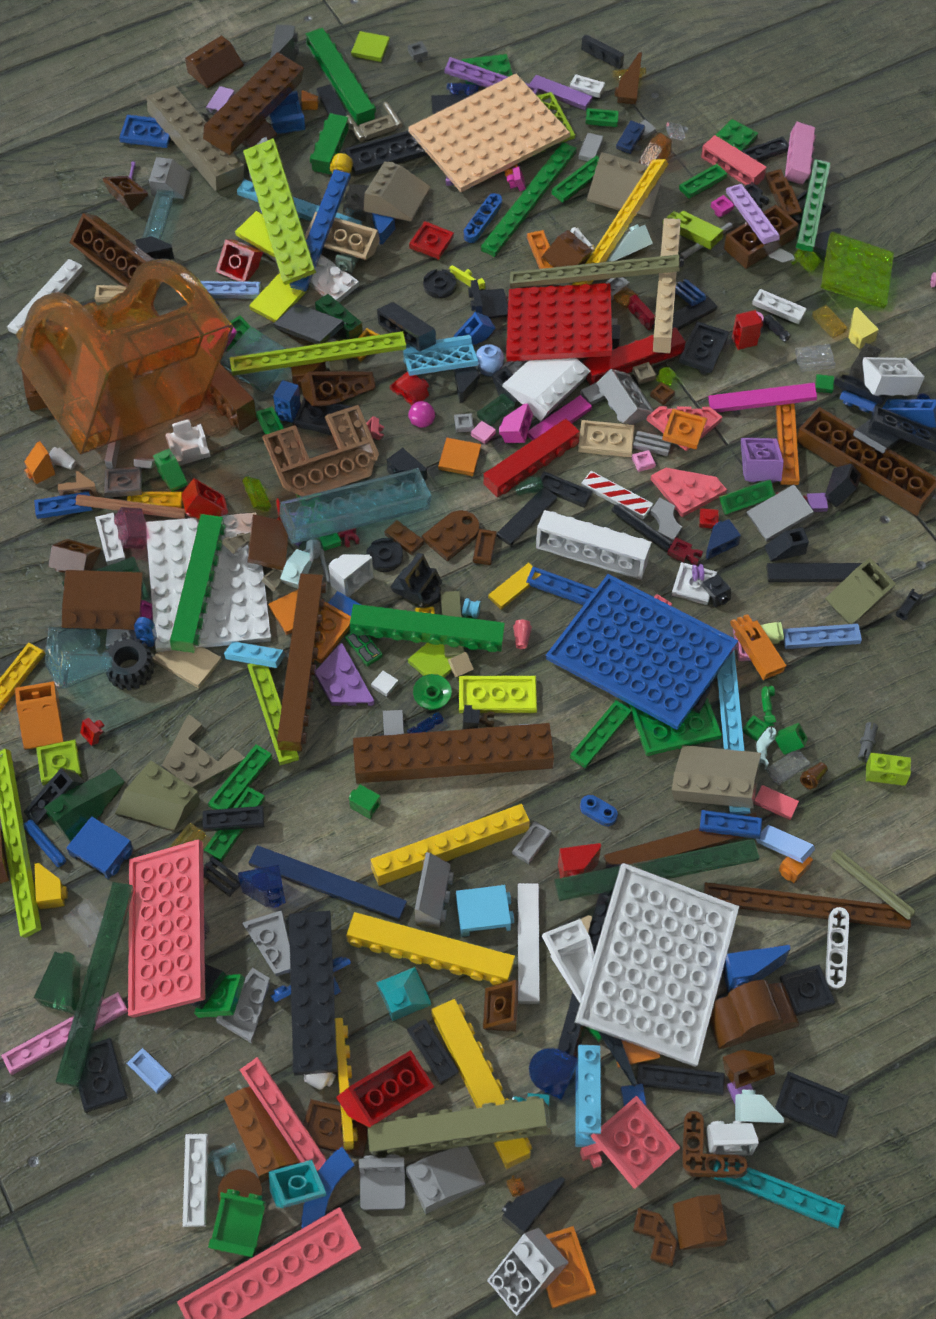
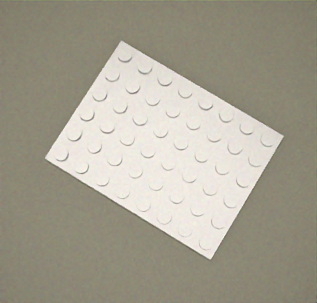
M256 513L219 516L223 517L224 525H226V534L222 536L221 540L226 537H236L240 533H250L253 514L256 515ZM197 518L145 522L153 622L157 633L155 641L156 652L171 651L170 638L199 524V519ZM224 545L222 551H218L219 564L218 567H214L216 572L215 581L210 584L212 593L211 597L207 598L206 601L208 603L207 614H203L204 627L203 630L199 631L201 636L200 644L196 647L226 646L232 642L247 644L271 641L265 584L262 582L264 577L263 566L247 563L249 551L247 545L235 554H232Z
M623 863L619 870L575 1023L691 1066H697L739 906Z

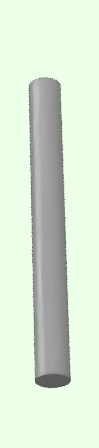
M729 222L720 229H723L724 234L732 229L733 225ZM696 243L681 253L680 257L686 259L704 246Z

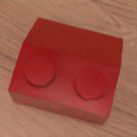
M225 239L216 272L239 282H248L258 269L263 252L239 241Z
M193 478L181 494L185 513L191 518L196 517L200 520L201 514L224 516L228 513L224 495Z
M601 843L560 848L558 869L562 887L576 888L584 883L599 863Z

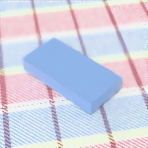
M143 1048L127 1062V1065L157 1094L173 1079L172 1075Z

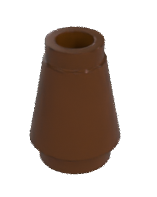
M819 762L804 771L800 777L801 784L807 789L816 788L828 771V767L824 763Z

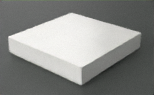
M681 562L671 596L708 605L710 595L702 587V582L704 581L697 579L695 582L693 581L692 565ZM704 568V581L717 575V572Z

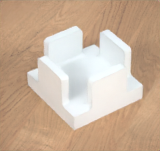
M189 419L172 424L174 432L167 433L165 436L169 449L176 457L179 465L210 457L201 424L191 427Z

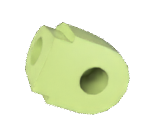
M781 622L761 625L772 644H779L780 641L784 640Z

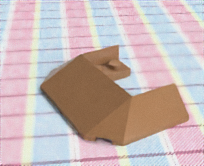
M359 405L328 414L325 417L338 449L310 459L296 425L262 436L283 488L307 499L371 476L379 453Z

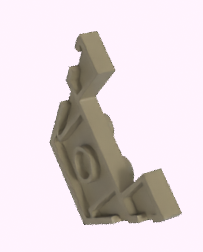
M240 533L232 538L226 537L223 539L222 544L232 554H235L246 545L249 547L250 533ZM289 538L286 562L296 549H300ZM272 568L273 570L263 577L262 582L275 592L281 582L280 578L283 570Z
M188 715L162 767L192 788L197 789L214 780L215 776L230 771L232 767L240 764L245 757L234 748H231L219 761L215 760L191 741L203 726L191 715Z

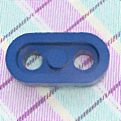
M139 617L134 625L136 639H140L142 644L146 643L148 647H152L157 639L155 624L148 618Z
M587 795L582 798L580 810L584 815L603 826H612L616 823L618 813L613 806L593 795ZM592 802L594 805L589 806L587 803ZM609 812L611 815L606 816L604 813Z

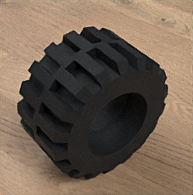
M125 637L122 638V641H114V645L110 644L108 650L104 652L103 666L108 680L112 682L113 686H118L121 690L124 688L132 690L133 687L138 689L140 688L139 685H146V680L150 681L152 678L154 662L150 649L146 643L142 644V640L137 639L135 641L133 637L126 640ZM127 660L138 661L134 666L129 668L119 667L123 662Z

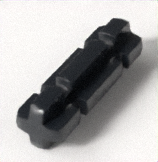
M770 314L764 317L763 322L777 336H780L779 338L783 342L790 339L791 334L777 320H774Z

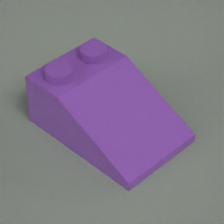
M741 438L742 465L745 481L771 480V483L781 481L784 461L777 439Z

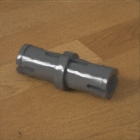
M868 722L865 725L864 736L860 740L861 748L858 755L860 761H863L865 754V762H867L873 747L876 745L875 736L878 725L873 723L872 730H870L872 722Z

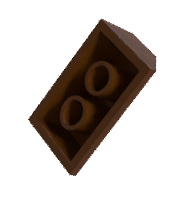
M222 35L185 58L187 73L207 89L243 67V62L232 43Z

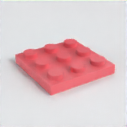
M637 1096L601 1126V1134L591 1135L592 1139L634 1189L680 1148Z

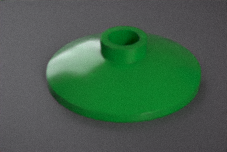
M437 674L422 676L413 687V697L416 703L428 710L442 708L449 702L452 694L451 685L448 680ZM435 693L436 696L431 697L429 694Z

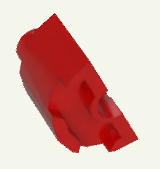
M408 371L392 383L389 388L397 395L401 394L411 406L416 402L424 401L429 396L427 390L429 388L428 383L424 379L421 380L417 375L409 376Z

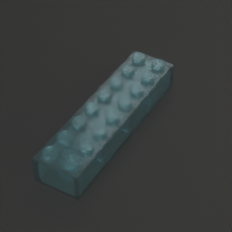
M419 468L282 501L280 502L279 516L291 544L428 510L432 495Z

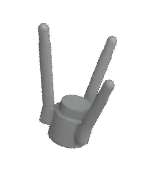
M314 539L308 540L304 552L310 553L311 562L320 556L325 578L329 583L330 578L321 543Z

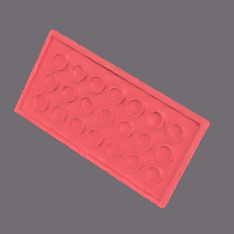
M199 839L129 859L128 1016L132 1018L205 1000L203 842Z

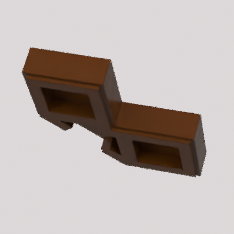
M638 1208L633 1232L654 1237L650 1260L672 1266L677 1240L668 1229L661 1214Z

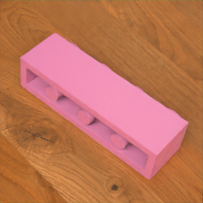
M796 122L790 132L785 172L787 180L803 185L805 180L810 178L812 173L810 167L813 162L811 156L814 152L813 143L816 135H814L815 127Z

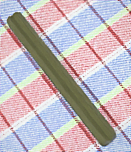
M840 849L833 852L831 858L907 920H910L915 915V909Z

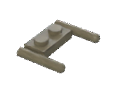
M384 102L383 107L389 115L361 124L360 127L356 125L350 115L346 116L349 119V126L360 142L394 131L396 128L399 129L403 126L388 102Z

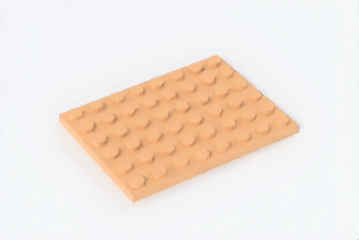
M517 74L409 126L410 134L460 192L570 137V132Z

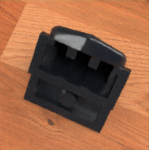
M417 553L410 564L401 571L390 588L394 593L424 608L440 601V585L442 580L437 569L430 568L424 554Z

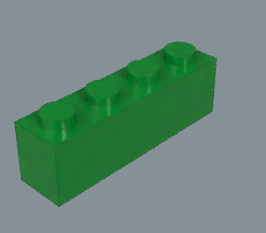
M330 113L328 119H325L324 129L320 131L319 141L315 143L314 153L310 155L309 162L312 164V171L326 174L332 173L330 171L332 159L336 154L340 153L349 131L348 117Z

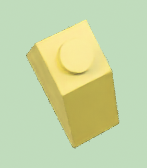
M856 307L851 318L848 338L852 344L861 349L876 340L879 329Z

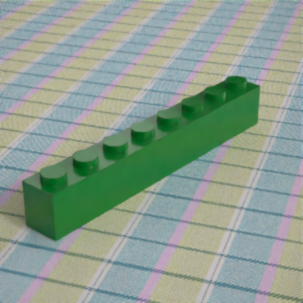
M323 27L305 33L308 49L356 125L359 126L375 120V105L371 104L367 93H364L361 83H358L355 74L351 73L348 63L344 62L342 54L337 51L335 43H332L330 35L324 31Z
M205 514L200 516L170 638L171 650L194 653L196 646L200 644L201 636L199 631L203 630V614H207L208 603L206 601L207 598L211 597L212 593L210 584L215 581L216 572L214 567H218V551H222L223 540L221 538L226 534V525H224L223 517Z
M353 604L350 633L358 636L370 635L376 638L386 637L394 640H410L415 643L426 642L432 645L446 644L450 647L464 646L471 650L483 649L489 652L502 651L504 622Z

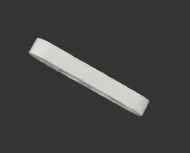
M841 907L833 909L828 919L825 979L829 988L834 990L841 988L846 981L849 914ZM840 913V916L844 917V919L840 921V928L833 929L832 926H837V918H834V916ZM838 932L842 934L843 942L835 943L832 939L833 933ZM833 953L840 954L842 963H833L831 955ZM842 968V971H837V978L841 979V981L836 985L830 978L834 976L835 969Z

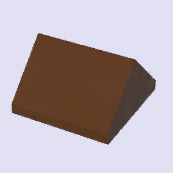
M128 176L103 177V182L109 193L130 211L149 194Z
M518 980L485 988L483 1029L516 1032Z

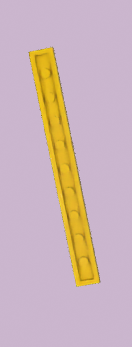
M666 159L652 160L586 264L601 263L608 260L611 252L624 235V232L631 224L644 201L648 198L660 176L664 173L668 166ZM593 280L573 282L572 285L592 284Z

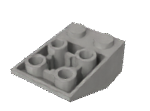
M537 1228L522 1235L487 1281L517 1316L558 1277L569 1262L544 1233Z

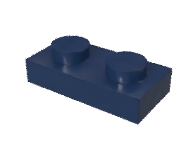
M630 120L616 144V149L631 154L645 131V125Z

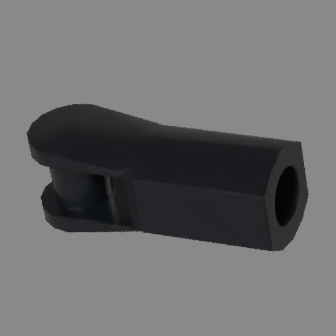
M912 589L897 610L896 616L904 621L907 620L920 602L923 594H918L915 592V589Z

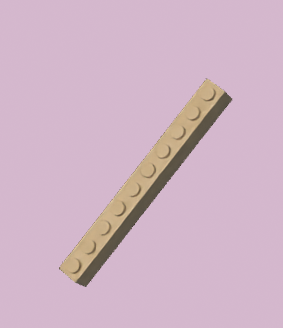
M664 218L661 256L678 255L681 219ZM677 272L659 273L653 352H671Z

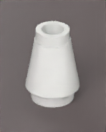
M54 447L49 453L52 464L72 470L77 463L74 458L61 448Z

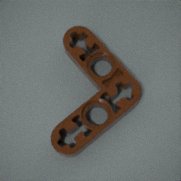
M697 1111L688 1112L684 1118L683 1168L686 1174L693 1177L742 1178L745 1176L748 1166L744 1157L728 1154H704L705 1124L703 1116ZM693 1118H697V1121L700 1122L696 1123V1132H692V1124L690 1123ZM692 1138L700 1141V1145L695 1149L687 1145L688 1141ZM694 1160L697 1166L692 1170L689 1164ZM702 1160H705L706 1170H703L702 1166H699L703 1165ZM716 1160L722 1164L718 1171H712L709 1168V1164L712 1161ZM724 1161H728V1171H725ZM736 1162H740V1165L744 1167H740L739 1171H735L734 1167L729 1166H735Z

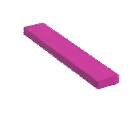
M815 383L709 395L708 399L710 408L716 412L816 401L817 394Z

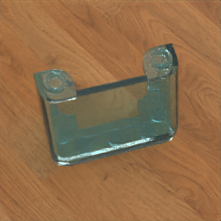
M48 628L45 664L58 689L69 688L107 672L109 668H112V656L108 652H103L102 655H99L97 652V647L100 646V636H97L95 629Z

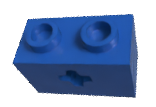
M282 380L273 395L275 412L280 420L293 423L301 405L299 385Z

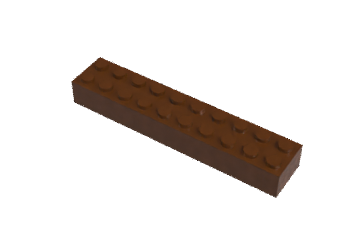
M550 723L353 738L356 784L553 769L554 763Z

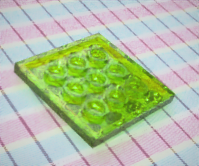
M831 232L828 239L821 288L884 309L888 300L894 252Z

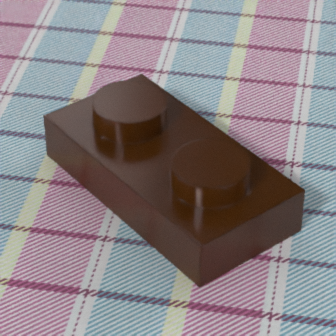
M398 520L384 531L386 537L393 539L396 543L398 542L402 549L410 555H413L424 545V540Z

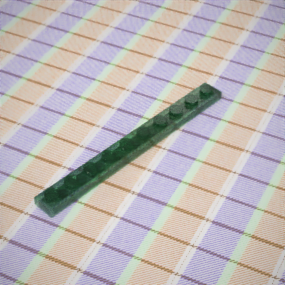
M754 839L628 865L664 879H672L758 861L760 857ZM621 866L555 879L554 884L559 901L613 891Z
M112 883L55 1082L59 1085L77 1088L79 1086L134 891L133 885Z

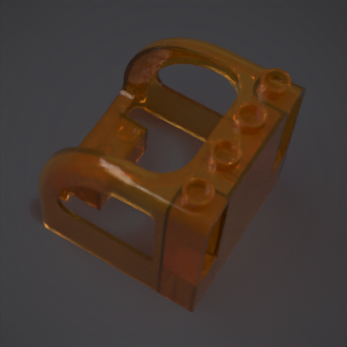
M154 259L141 264L134 272L128 287L106 303L97 305L95 302H91L82 306L74 298L59 292L50 293L37 299L27 313L24 326L16 333V337L20 341L16 361L74 447L82 455L201 409L232 333L233 325L208 290L190 270L169 259ZM162 282H165L173 287L188 304L160 316L155 310L153 303L159 286Z

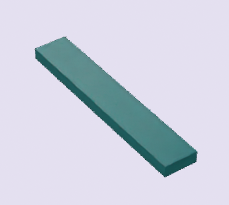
M715 1161L712 1171H718L722 1164L719 1161ZM724 1161L725 1171H728V1161ZM736 1162L735 1166L729 1167H734L735 1171H739L740 1167L744 1166H741L740 1163ZM748 1167L746 1175L742 1178L711 1177L835 1228L839 1227L845 1205Z

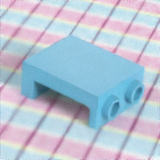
M505 885L456 891L461 937L470 936V931L501 927H506V931L511 930V924L514 923L513 911H509L508 904H511L510 892H506Z

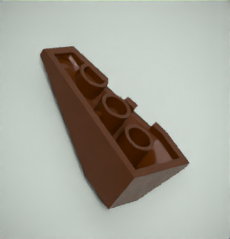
M372 371L307 372L300 380L303 397L312 406H330L375 389Z

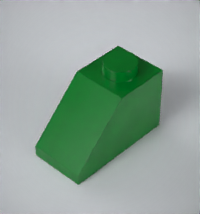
M170 449L153 455L157 471L171 492L188 485L179 463Z

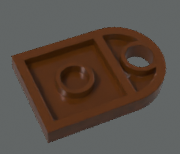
M453 511L424 533L422 539L448 562L476 539L479 521L474 514L468 511ZM464 520H471L472 523L469 524V525H466V524L463 523V521H464Z

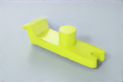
M451 265L449 267L450 272H452L456 279L470 286L471 280H476L471 277L472 272L469 269L463 272L455 266ZM482 278L478 279L479 290H485V281Z

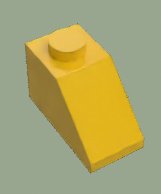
M36 863L35 889L36 903L39 909L65 906L64 899L68 898L67 887L63 886L61 880L49 870Z

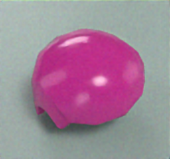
M416 402L411 406L408 418L412 425L419 428L428 427L435 419V411L428 402Z

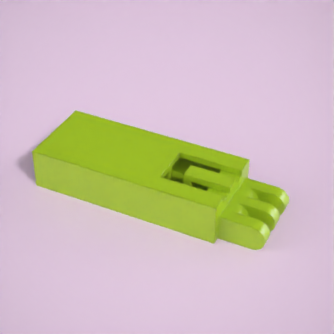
M673 211L666 217V219H681L680 235L710 250L723 239V229L685 211H682L680 214Z

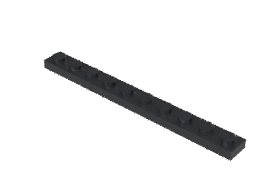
M622 864L606 865L588 932L594 954ZM573 992L555 1056L559 1061L577 1062L578 1045L582 1044L586 1026L575 1023L580 1002Z

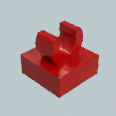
M90 718L82 720L80 733L93 746L98 743L99 736L103 733L101 728L105 725L101 720L93 723Z

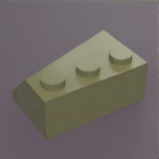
M150 761L125 789L115 814L176 831L200 803V798L197 790L153 761Z

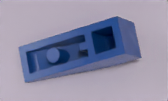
M887 399L883 406L885 410L928 427L936 428V400Z

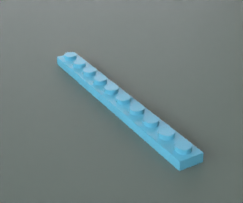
M734 650L717 676L724 749L744 751ZM729 806L730 814H751L750 808Z

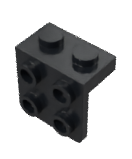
M471 280L470 288H468V297L472 300L470 301L471 311L488 316L489 319L507 317L508 305L504 289L479 291L478 281Z

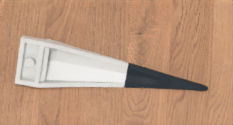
M581 919L548 931L542 937L551 953L550 957L581 1003L595 954L590 936ZM599 1032L630 1083L635 1087L637 1082L621 1039Z

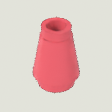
M517 620L515 625H513L515 644L518 649L527 648L532 629L528 620Z

